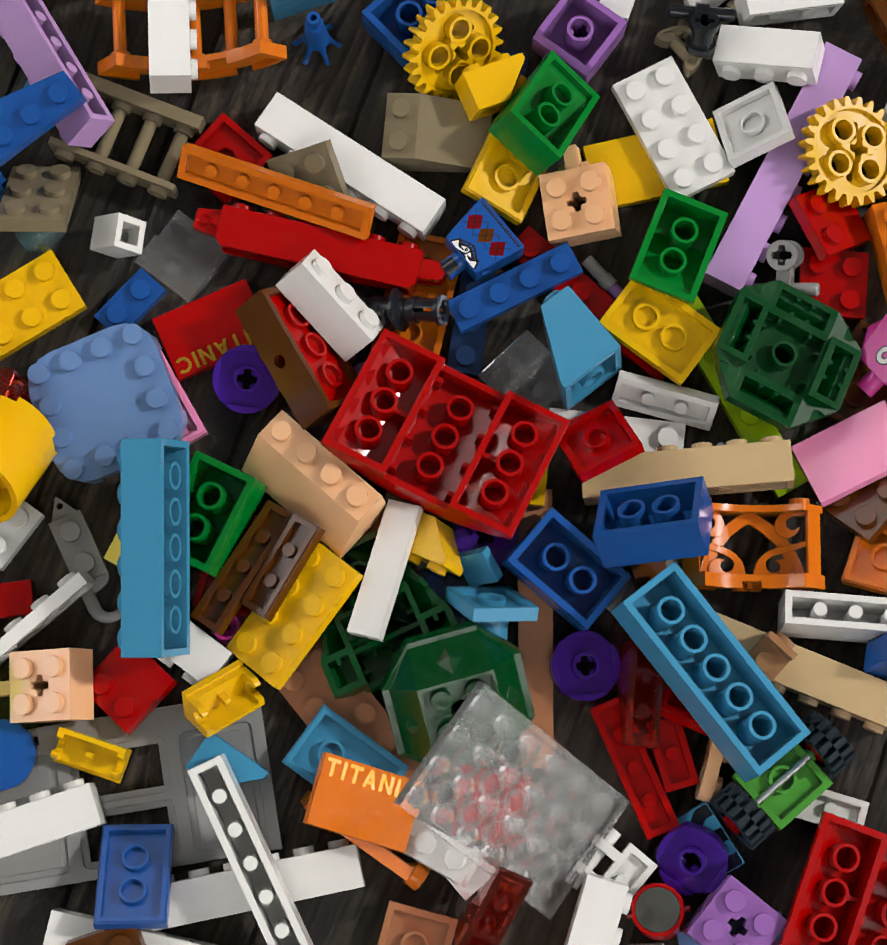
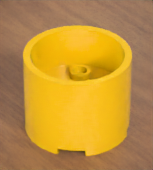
M0 395V523L10 520L15 515L57 454L52 439L55 436V431L44 415L21 397L14 401Z

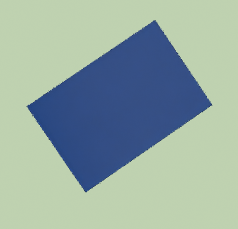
M174 824L102 826L93 920L95 930L168 928L175 836Z

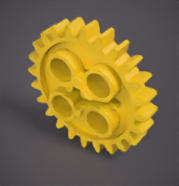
M436 0V8L429 4L425 5L427 12L425 17L419 14L415 16L419 25L418 27L409 26L408 30L414 35L412 39L404 40L403 43L408 45L410 50L403 53L402 57L409 61L403 67V70L411 74L407 80L415 85L414 89L422 94L458 100L459 96L454 84L461 76V71L475 63H480V66L490 64L493 58L501 55V53L495 50L496 46L503 43L502 39L495 36L502 31V27L495 23L499 17L492 13V7L485 4L482 0Z
M849 96L838 100L835 98L826 102V105L824 104L816 108V114L807 117L810 125L801 129V132L807 139L799 141L798 145L806 149V153L799 155L798 159L807 161L808 164L801 172H811L812 177L807 184L810 186L818 183L817 195H823L828 192L827 202L829 204L839 200L841 208L850 204L852 208H856L863 204L874 203L875 199L886 195L887 121L882 120L884 109L873 112V101L862 104L861 97L850 100ZM835 127L839 131L840 138L835 133ZM865 134L869 138V143L865 139ZM831 160L836 165V171L833 169L831 165ZM862 167L865 169L866 177L862 173Z

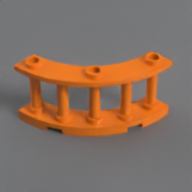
M95 0V5L112 8L114 49L109 56L97 62L98 75L136 81L140 80V74L149 75V56L131 55L127 51L125 10L148 12V0ZM196 0V21H190V29H197V50L190 51L191 59L198 60V80L238 75L237 68L252 65V69L256 71L287 59V46L273 43L272 39H269L267 0H253L255 39L252 43L239 47L237 4L252 0ZM223 7L225 49L219 53L205 55L202 53L200 10Z

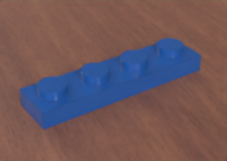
M565 242L448 300L449 313L462 335L582 275L583 270L568 242Z

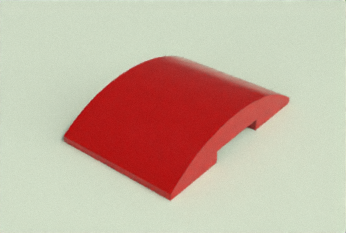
M384 328L324 435L321 445L346 465L394 495L414 505H419L422 509L454 523L511 540L570 420L510 390L505 395L445 365L446 358Z
M822 812L779 945H887V834L829 812Z

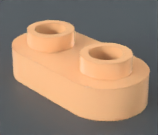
M710 738L699 774L700 783L697 784L695 799L707 803L721 791L723 777L718 775L721 763L727 764L728 762Z

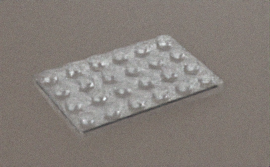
M480 681L474 686L394 801L395 804L550 920L630 802L500 695Z

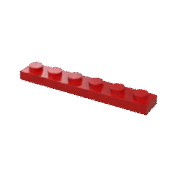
M528 226L518 237L519 241L524 245L523 256L515 260V262L521 265L554 247L533 228ZM584 273L550 290V292L555 290L561 291L566 286H569L599 321L615 301ZM618 342L621 346V354L647 377L661 381L666 378L665 375Z

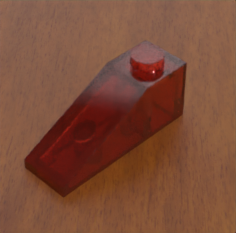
M630 639L620 647L619 653L621 666L617 684L622 744L658 749L663 678L634 641Z
M499 866L467 907L455 930L454 945H499L533 885V880Z

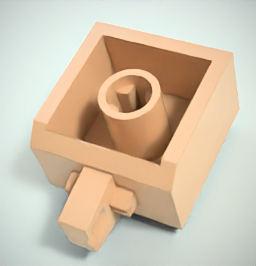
M576 144L569 145L563 154L564 166H559L556 172L538 175L548 242L554 247L568 242L571 247L621 237V225L611 169L605 161L595 164H589L588 161L582 162L579 147ZM584 200L585 203L581 205V210L577 211L575 207L578 206L580 201Z
M68 647L9 652V681H0V697L10 696V723L94 720L93 649Z

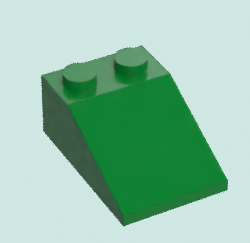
M552 50L501 109L488 128V131L538 176L561 159L600 96Z
M664 188L628 280L693 305L728 213Z

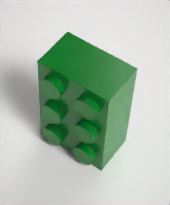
M196 450L189 464L190 566L216 578L239 544L267 487L258 479Z

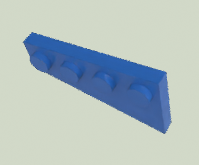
M64 70L0 98V167L87 102Z

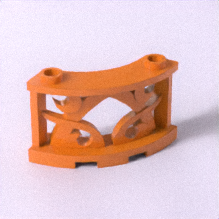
M791 498L789 499V504L736 505L712 502L713 528H711L710 538H713V540L709 544L708 555H704L701 566L700 556L682 558V570L698 590L714 591L715 589L731 588L732 592H762L761 588L769 590L779 589L782 592L785 589L801 591L825 590V576L821 575L820 514H823L822 506L810 504V499ZM722 516H732L736 518H734L727 525H725ZM761 517L777 518L774 521V524L771 525L769 522H767ZM793 517H805V541L790 544L787 539L796 535L800 527L790 530L786 527V521ZM746 525L759 531L776 547L763 554L757 560L753 568V574H745V568L741 559L734 552L723 547L734 533ZM802 548H806V573H804L801 561L795 552ZM718 554L732 562L731 571L725 572L721 569V562L724 559H716ZM781 555L783 559L774 561L779 566L778 571H768L766 561Z

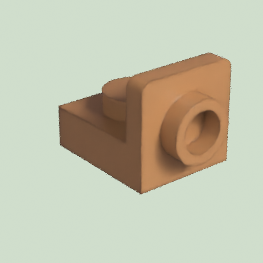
M772 631L765 633L748 652L771 682L798 655L792 649L795 646L794 643L780 631L776 634Z

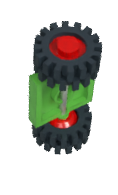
M815 710L810 711L801 719L811 732L807 737L759 777L744 783L737 772H735L731 778L738 785L730 782L709 801L712 809L716 812L715 814L723 821V824L731 830L734 836L738 837L742 844H745L751 850H754L772 834L775 828L778 831L782 830L833 784L825 773L834 778L855 759L856 755L852 751L851 745L846 743L847 739L839 734V730L833 727L827 718L824 719L822 714L817 713Z

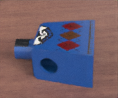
M482 197L446 236L445 245L452 254L440 262L442 263L440 266L445 270L446 277L450 281L464 270L467 271L474 281H478L523 256L524 245Z

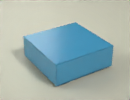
M488 546L459 553L463 567L462 573L469 586H480L498 582L503 576Z

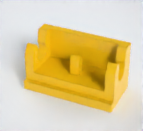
M238 659L182 691L184 716L206 738H209L265 705L264 697L255 689L261 683L244 666V662Z
M59 727L56 735L59 740L55 750L53 749L50 757L54 758L53 761L121 784L132 753L131 749L67 727Z

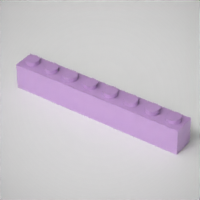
M827 41L824 45L825 52L817 85H804L788 113L795 139L768 151L712 257L702 282L733 298L741 288L752 286L757 277V274L753 273L752 270L757 261L764 263L767 249L771 245L767 243L772 232L779 234L788 217L782 214L787 202L802 191L803 187L797 185L802 174L807 177L810 175V173L801 172L808 165L807 161L798 159L799 155L806 153V149L800 147L798 142L807 139L801 132L802 128L810 125L807 117L816 114L815 109L824 104L826 105V102L835 98L837 100L843 98L847 89L854 91L863 74L857 71L863 59Z

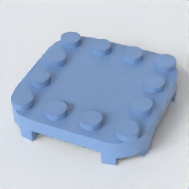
M124 323L103 329L47 353L28 369V389L32 405L44 415L55 431V436L52 439L57 454L53 461L59 471L68 479L96 484L104 482L103 479L120 473L121 468L118 466L117 453L121 447V439L166 438L182 440L184 437L186 425L189 424L187 411L183 410L161 353L163 348L156 337L136 324Z

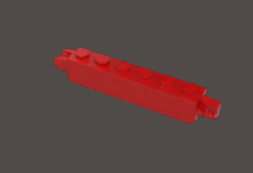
M234 203L233 206L223 204L222 210L198 208L193 224L194 230L216 239L224 254L291 269L315 249L330 262L334 271L345 282L388 292L392 288L397 287L402 290L405 296L416 292L418 284L439 288L446 281V272L440 266L442 263L424 258V250L418 249V245L408 241H399L398 244L386 242L384 237L370 233L366 240H362L329 228L320 227L317 224L299 219V221L286 219L285 214L277 211L268 210L266 214L255 212L251 206L242 203Z

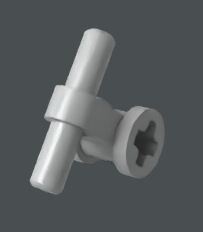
M777 240L773 242L767 249L766 258L768 264L776 270V281L780 280L808 296H818L820 294V285L818 283H794V270L804 260L803 247L794 240ZM780 252H791V259H780ZM753 283L752 285L756 286L763 283Z

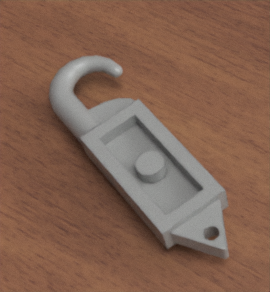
M55 497L52 522L48 525L69 572L74 571L75 574L86 572L96 582L92 588L81 596L85 606L95 620L109 624L121 619L119 610L106 612L102 609L96 593L108 584L110 572L85 516L80 509L76 511L58 497ZM59 504H63L62 509H58Z

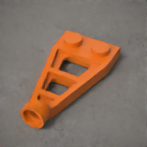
M310 790L300 800L305 809H307L311 795ZM344 836L403 878V883L414 891L422 885L431 870L417 861L415 863H407L390 849Z

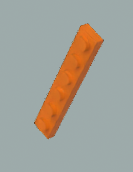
M188 142L182 145L176 178L362 240H366L370 235L376 204Z

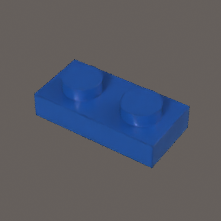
M140 268L94 317L105 328L124 323L137 325L167 294V291L144 269Z

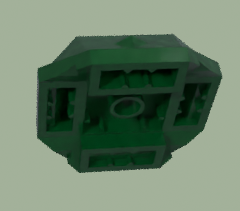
M780 280L743 287L736 293L711 350L724 400L784 432L838 412L863 353L857 341H853L849 328L840 312ZM775 352L783 357L784 363L776 358Z
M467 621L404 639L398 650L397 657L380 685L398 755L438 770L506 751L535 717L523 661L518 647L487 630L486 627L478 622ZM458 700H467L462 707H452Z

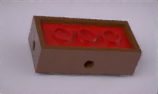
M276 286L259 290L235 311L242 323L243 329L249 335L259 353L260 359L265 363L278 390L283 394L293 412L294 418L299 422L302 429L305 430L333 421L358 374L349 360L345 362Z

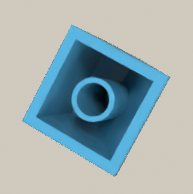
M566 286L561 291L555 290L544 299L541 311L544 331L565 408L570 410L622 370L621 346L569 286Z

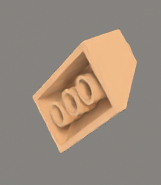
M283 410L258 434L241 470L263 483L267 487L265 492L285 510L292 514L295 512L325 530L320 541L340 558L352 548L385 511L386 502L379 492L323 447L308 431L303 430Z

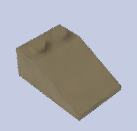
M387 93L381 158L401 171L470 173L489 134L488 128L493 123L494 114L470 122L460 100L422 93Z

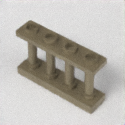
M86 72L103 102L111 104L113 109L111 115L115 122L102 135L95 153L78 146L67 145L64 141L50 136L48 144L54 152V156L69 164H72L74 160L83 163L87 170L97 175L103 176L105 172L114 175L118 182L128 187L134 188L137 184L148 188L147 192L159 199L165 200L167 196L177 199L178 189L170 180L180 159L182 145L186 144L187 140L192 139L193 136L199 138L207 130L204 117ZM134 113L142 116L144 123L125 165L109 159L108 155L125 116ZM163 124L173 128L175 136L156 177L140 171L139 167L156 128L161 127Z

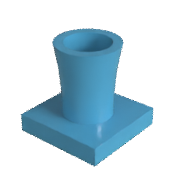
M510 586L446 587V602L470 621L478 622L486 627L487 630L505 640L508 638L509 621H537L539 607Z

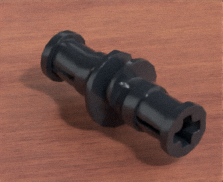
M395 287L390 291L389 297H359L368 308L377 314L384 328L391 332L395 330L406 332L410 324H418L420 322H435L438 326H444L449 318V301L446 295L438 294L435 298H421L419 296L404 298L402 290ZM423 308H429L432 311H424Z

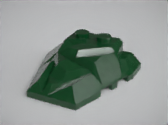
M378 530L362 536L341 558L363 576ZM408 564L403 574L383 642L351 635L347 632L362 580L321 634V667L336 700L351 697L363 691L369 693L380 689V685L397 657L398 650L404 639L458 624L451 607L444 600H441L429 587V584Z

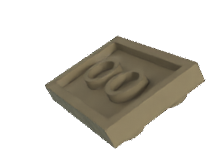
M32 164L13 166L0 202V232H66L81 182L80 167H69L64 164L52 167L34 166Z

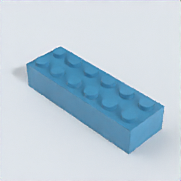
M166 438L121 439V447L117 453L118 466L121 468V483L117 489L118 502L121 504V519L117 525V535L121 540V556H119L117 561V571L121 577V592L117 598V607L121 613V628L117 634V643L121 649V657L163 658L190 654L189 442Z
M673 562L611 611L612 615L744 783L759 777L811 733L676 562Z

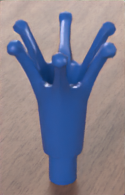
M311 11L307 14L304 34L292 43L293 46L297 47L304 42L306 46V54L302 60L304 65L309 63L312 51H319L323 57L324 64L329 66L331 63L326 54L327 45L330 43L340 49L342 48V43L337 42L330 36L328 30H332V24L325 26L323 19L316 11Z

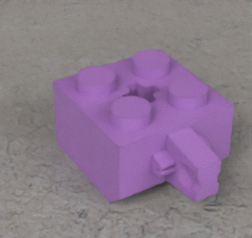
M560 0L537 29L532 39L531 50L543 59L553 50L588 84L624 37L627 21L597 0Z
M725 875L722 883L709 893L681 932L697 945H779L780 941L776 937L785 927L787 920L732 875ZM730 919L740 920L738 926L741 928L739 933H729L732 928L728 924Z

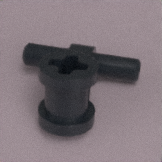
M696 2L695 6L670 4L668 6V17L689 19L691 34L686 38L685 49L691 55L707 57L715 51L716 41L714 33L718 31L720 21H735L736 10L734 8L710 7V3Z

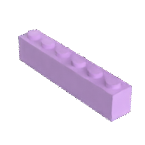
M0 0V36L6 41L13 53L14 60L21 66L27 76L29 85L64 70L87 100V102L56 124V127L59 130L61 139L67 145L91 148L115 120L42 0Z

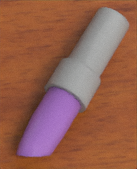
M590 255L583 261L582 265L597 280V284L616 300L623 289L617 283L618 281L610 272L608 273Z

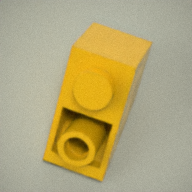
M504 53L492 59L490 64L480 66V63H475L461 71L462 74L454 84V87L470 122L499 112L507 103L525 60L523 53L510 56L509 53Z
M423 512L408 562L419 566L421 561L427 563V569L445 577L446 573L449 572L460 577L463 567L453 529L436 517Z

